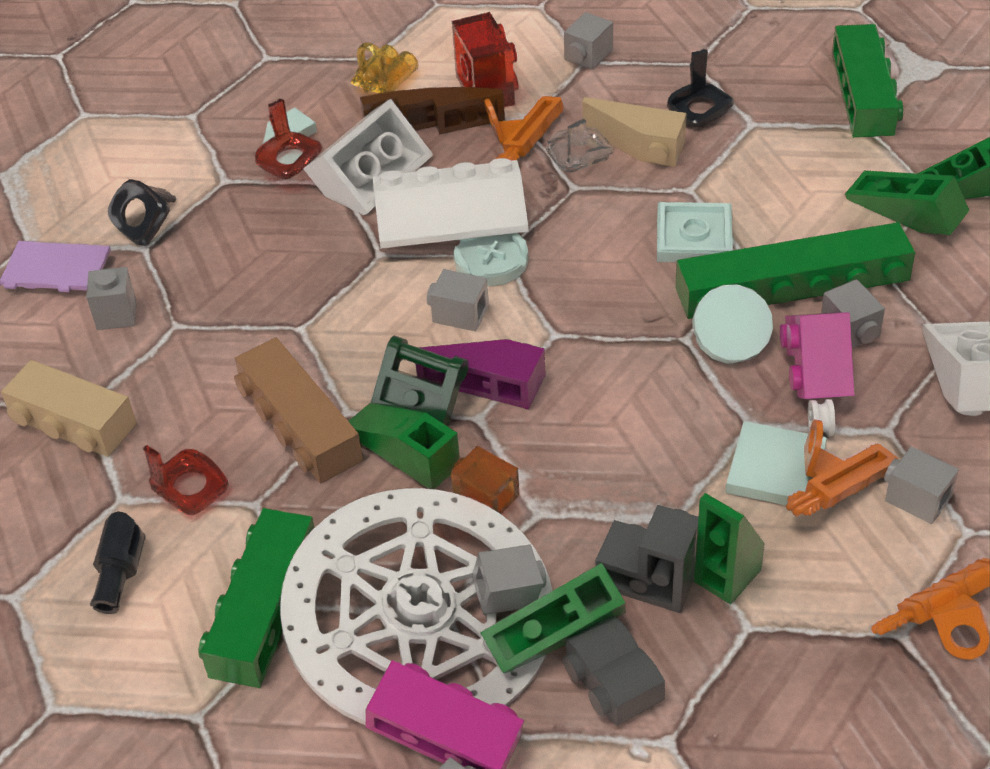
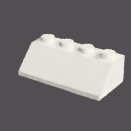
M499 158L487 164L474 165L464 162L458 163L452 168L422 167L416 172L386 171L380 176H372L380 249L529 232L522 177L517 160L511 161Z

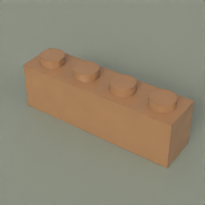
M277 337L235 357L238 374L234 376L237 388L245 398L250 396L253 399L254 407L260 418L264 422L269 420L273 424V429L279 442L284 447L290 445L294 450V457L302 471L306 473L310 470L321 484L363 461L358 432Z

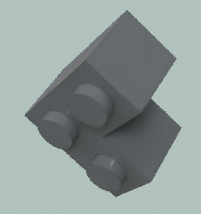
M657 505L647 529L640 525L614 520L596 557L595 566L600 563L603 564L621 595L681 613L694 581L698 516L691 515L684 510Z

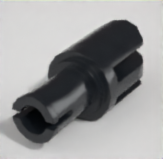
M118 511L110 514L105 520L93 562L99 577L90 606H93L92 609L104 614H115L119 611V603L125 580L135 576L137 573L146 537L134 519L127 513Z

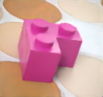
M850 312L785 316L786 324L780 325V343L782 348H787V355L795 356V365L789 367V382L791 390H797V397L813 399L854 396Z

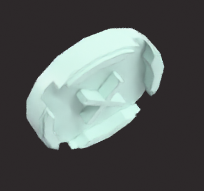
M518 233L460 239V244L457 247L455 246L454 249L456 271L487 278V286L490 287L504 285L517 279L526 270L529 261L526 241Z
M722 285L709 291L698 303L692 319L694 334L700 349L712 359L726 364H737L738 362L749 361L755 358L769 343L773 331L772 313L765 300L754 290L741 285Z

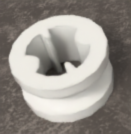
M825 399L823 404H818L816 400H809V430L814 419L821 420L823 422V432L826 433V436H834L835 409L832 399Z

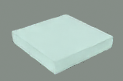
M658 202L657 262H677L679 259L733 250L731 203Z
M744 421L728 475L725 493L786 505L789 495L797 493V491L805 492L808 481L813 478L805 476L804 445L808 433ZM827 437L822 439L821 449L823 450L826 447Z

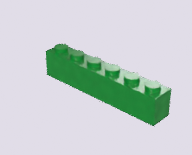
M896 222L679 259L676 263L675 288L687 319H692L696 307L709 291L722 285H741L752 289L765 300L767 305L823 296L825 292L856 279L865 288L910 281L916 252L900 223Z

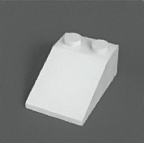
M990 322L923 324L922 333L945 399L957 412L964 415L977 416L983 414V411H990Z

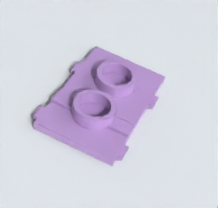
M18 241L0 279V285L4 286L5 289L24 287L29 289L51 288L58 289L59 292H70V290L87 291L88 272L104 268L111 251L110 246Z

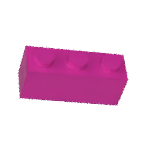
M394 660L390 662L365 709L366 728L443 764L451 757L464 768L469 765L475 769H506L521 738L524 720L517 717L516 712L506 705L500 703H492L490 705L475 698L472 692L462 685L456 683L446 685L431 678L429 673L418 665L412 663L402 665Z

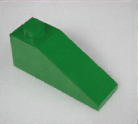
M864 170L845 193L847 200L920 233L951 235L970 211L955 176Z
M705 493L699 502L694 582L731 605L761 571L765 543L744 515Z
M600 563L480 633L502 673L506 674L566 646L565 639L609 616L620 617L626 613V603L605 567Z

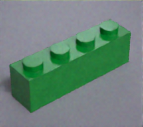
M876 24L835 26L832 57L852 137L895 136L897 121H902L903 102L902 100H897L896 97L897 82L895 78L891 79L890 76L891 61L890 58H885L884 37H879Z
M262 508L256 524L250 525L246 535V548L241 559L237 558L233 563L230 575L231 582L226 594H221L217 600L215 619L210 631H205L200 639L198 655L203 660L209 679L261 688L283 632L281 625V594L285 575L295 552L303 540L315 528L312 516Z

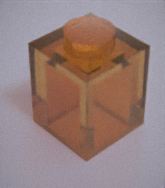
M476 446L466 457L460 458L451 471L453 493L478 501L501 515L520 495L518 468L479 446Z

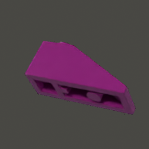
M501 339L418 347L451 359L454 356H458L468 360V372L465 379L461 382L459 392L528 410L546 376L545 348L528 343ZM415 364L417 377L443 385L446 374Z

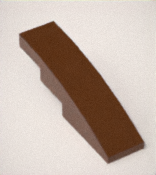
M432 87L399 90L360 97L363 118L391 99L415 131L436 126L439 135L490 124L484 105V100L488 98L493 105L498 121H505L504 93L502 89Z

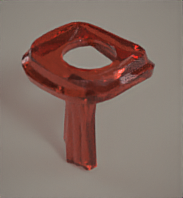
M280 98L268 104L269 119L275 136L257 149L255 163L273 176L289 179L304 170V167L318 157L323 147L317 140L301 133L290 131L285 101ZM296 149L302 152L293 164H282L277 161V156L285 150Z
M148 445L143 447L151 476L149 478L151 489L185 515L198 514L224 494L229 487L226 476L216 463L195 449H184L164 464L158 451ZM193 472L204 476L206 479L205 487L196 494L182 495L173 487L178 477L183 474Z

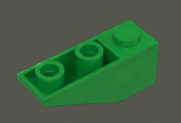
M990 137L917 174L955 176L965 199L990 196Z
M369 403L348 421L358 432L361 444L428 489L438 487L461 466L458 433L425 412Z

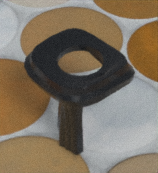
M706 49L692 52L690 63L691 84L673 92L667 101V107L670 111L687 113L686 125L694 128L706 125L725 115L734 105V99L715 85L706 82L708 57ZM698 99L708 100L714 105L703 114L694 113L688 108L689 103Z
M129 179L114 194L108 207V216L113 225L129 240L137 245L147 246L160 229L170 211L167 202H175L176 196L165 189L146 185L139 180ZM140 199L145 205V217L140 225L132 227L126 221L125 210L132 200Z

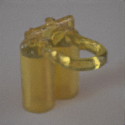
M362 43L358 47L356 55L359 68L356 70L355 77L352 78L351 83L362 87L366 93L373 91L380 94L395 91L418 69V60L408 51L398 54L394 47L387 44L378 48L372 43ZM365 50L373 53L367 60L365 59Z

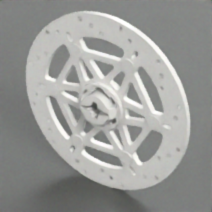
M406 488L384 491L355 500L338 509L318 524L295 552L287 569L281 594V625L286 647L296 669L309 687L329 706L343 715L366 725L365 709L376 689L353 677L337 661L349 654H354L386 672L391 661L367 647L396 639L399 645L402 665L412 663L410 643L426 644L422 668L435 680L481 657L486 658L496 664V667L483 679L467 687V689L476 695L474 696L475 698L490 705L492 703H500L508 706L534 679L546 655L506 674L502 673L480 633L496 623V613L487 614L486 623H481L461 607L477 596L474 583L461 593H457L451 583L472 578L477 557L433 534V525L441 523L471 534L491 550L531 544L527 537L500 513L478 501L456 493L435 489ZM419 511L423 513V518L421 519L417 517V512ZM396 522H404L407 525V533L357 556L343 549L358 536L377 527ZM531 544L536 561H542L536 549ZM417 546L423 547L427 569L411 568L414 551ZM399 549L405 550L401 568L398 572L371 563ZM434 550H439L467 566L440 573L437 568ZM324 554L332 557L333 559H329L328 557L324 556ZM546 568V586L541 589L539 598L553 591ZM330 573L342 580L340 621L338 629L323 634L319 631L317 625L315 603L320 581L324 574ZM363 573L384 580L386 584L382 590L378 591L358 574ZM352 588L357 589L375 604L354 620L349 618L350 590ZM375 619H380L385 627L383 630L365 635H355V633ZM456 621H460L478 635L480 639L477 640L453 632L450 629ZM438 641H444L468 650L437 666L432 664ZM329 649L321 654H318L319 651Z

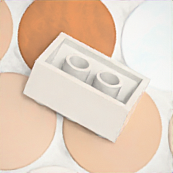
M389 99L365 116L303 169L325 197L362 215H366L375 207L372 176H380L386 171L415 172L433 156V153L394 102Z

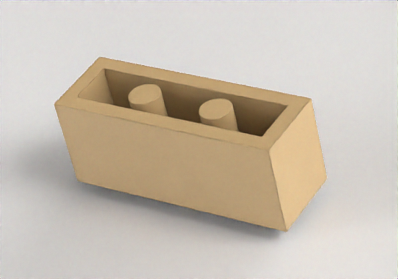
M30 360L1 391L7 406V414L15 423L21 426L29 425L43 431L51 438L64 439L76 444L86 452L94 451L106 457L111 455L137 424L128 396L34 360Z

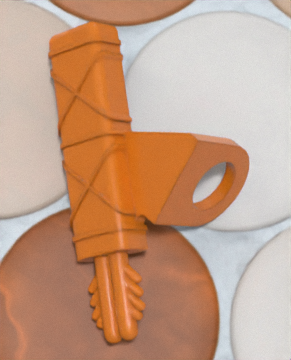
M543 96L523 119L498 121L490 99L484 100L491 127L505 151L499 154V157L496 159L505 158L513 161L520 157H525L535 143L549 129L553 121L562 113L564 106L561 97Z
M814 419L804 445L805 476L813 478L808 481L805 492L797 491V493L788 496L786 509L792 511L794 516L801 514L811 516L812 513H816V510L820 511V507L823 509L833 507L836 503L839 504L840 501L850 495L863 490L864 487L867 488L873 482L884 478L890 463L895 458H898L881 444H874L844 461L821 449L823 422Z
M978 559L973 564H968L962 570L948 575L945 579L942 578L937 583H933L932 586L911 595L910 598H905L904 601L897 604L899 610L897 613L877 621L871 627V631L874 634L884 635L889 631L896 630L898 626L901 627L902 624H907L908 621L922 624L933 618L943 646L950 654L966 660L980 657L989 646L990 632L979 602L971 597L990 586V559ZM959 625L971 626L978 632L980 641L971 648L961 647L954 642L952 630Z

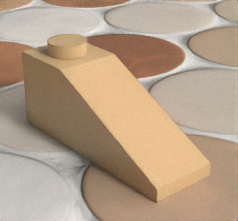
M584 97L582 101L584 130L639 161L676 167L685 143L687 113Z

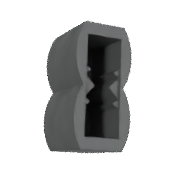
M611 615L565 639L566 656L563 657L565 669L574 682L581 681L589 689V700L599 716L603 717L606 715L618 726L665 700V680L651 658L638 647L628 629L616 616Z

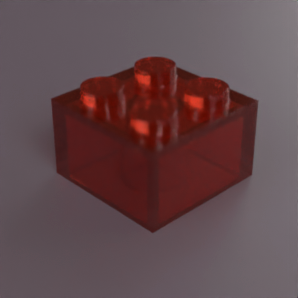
M491 12L451 21L455 72L461 87L502 89L504 93V107L515 105L514 91L518 90L519 85L516 73L513 70V63L517 62V52L513 42L508 43L503 25L501 23L497 24Z

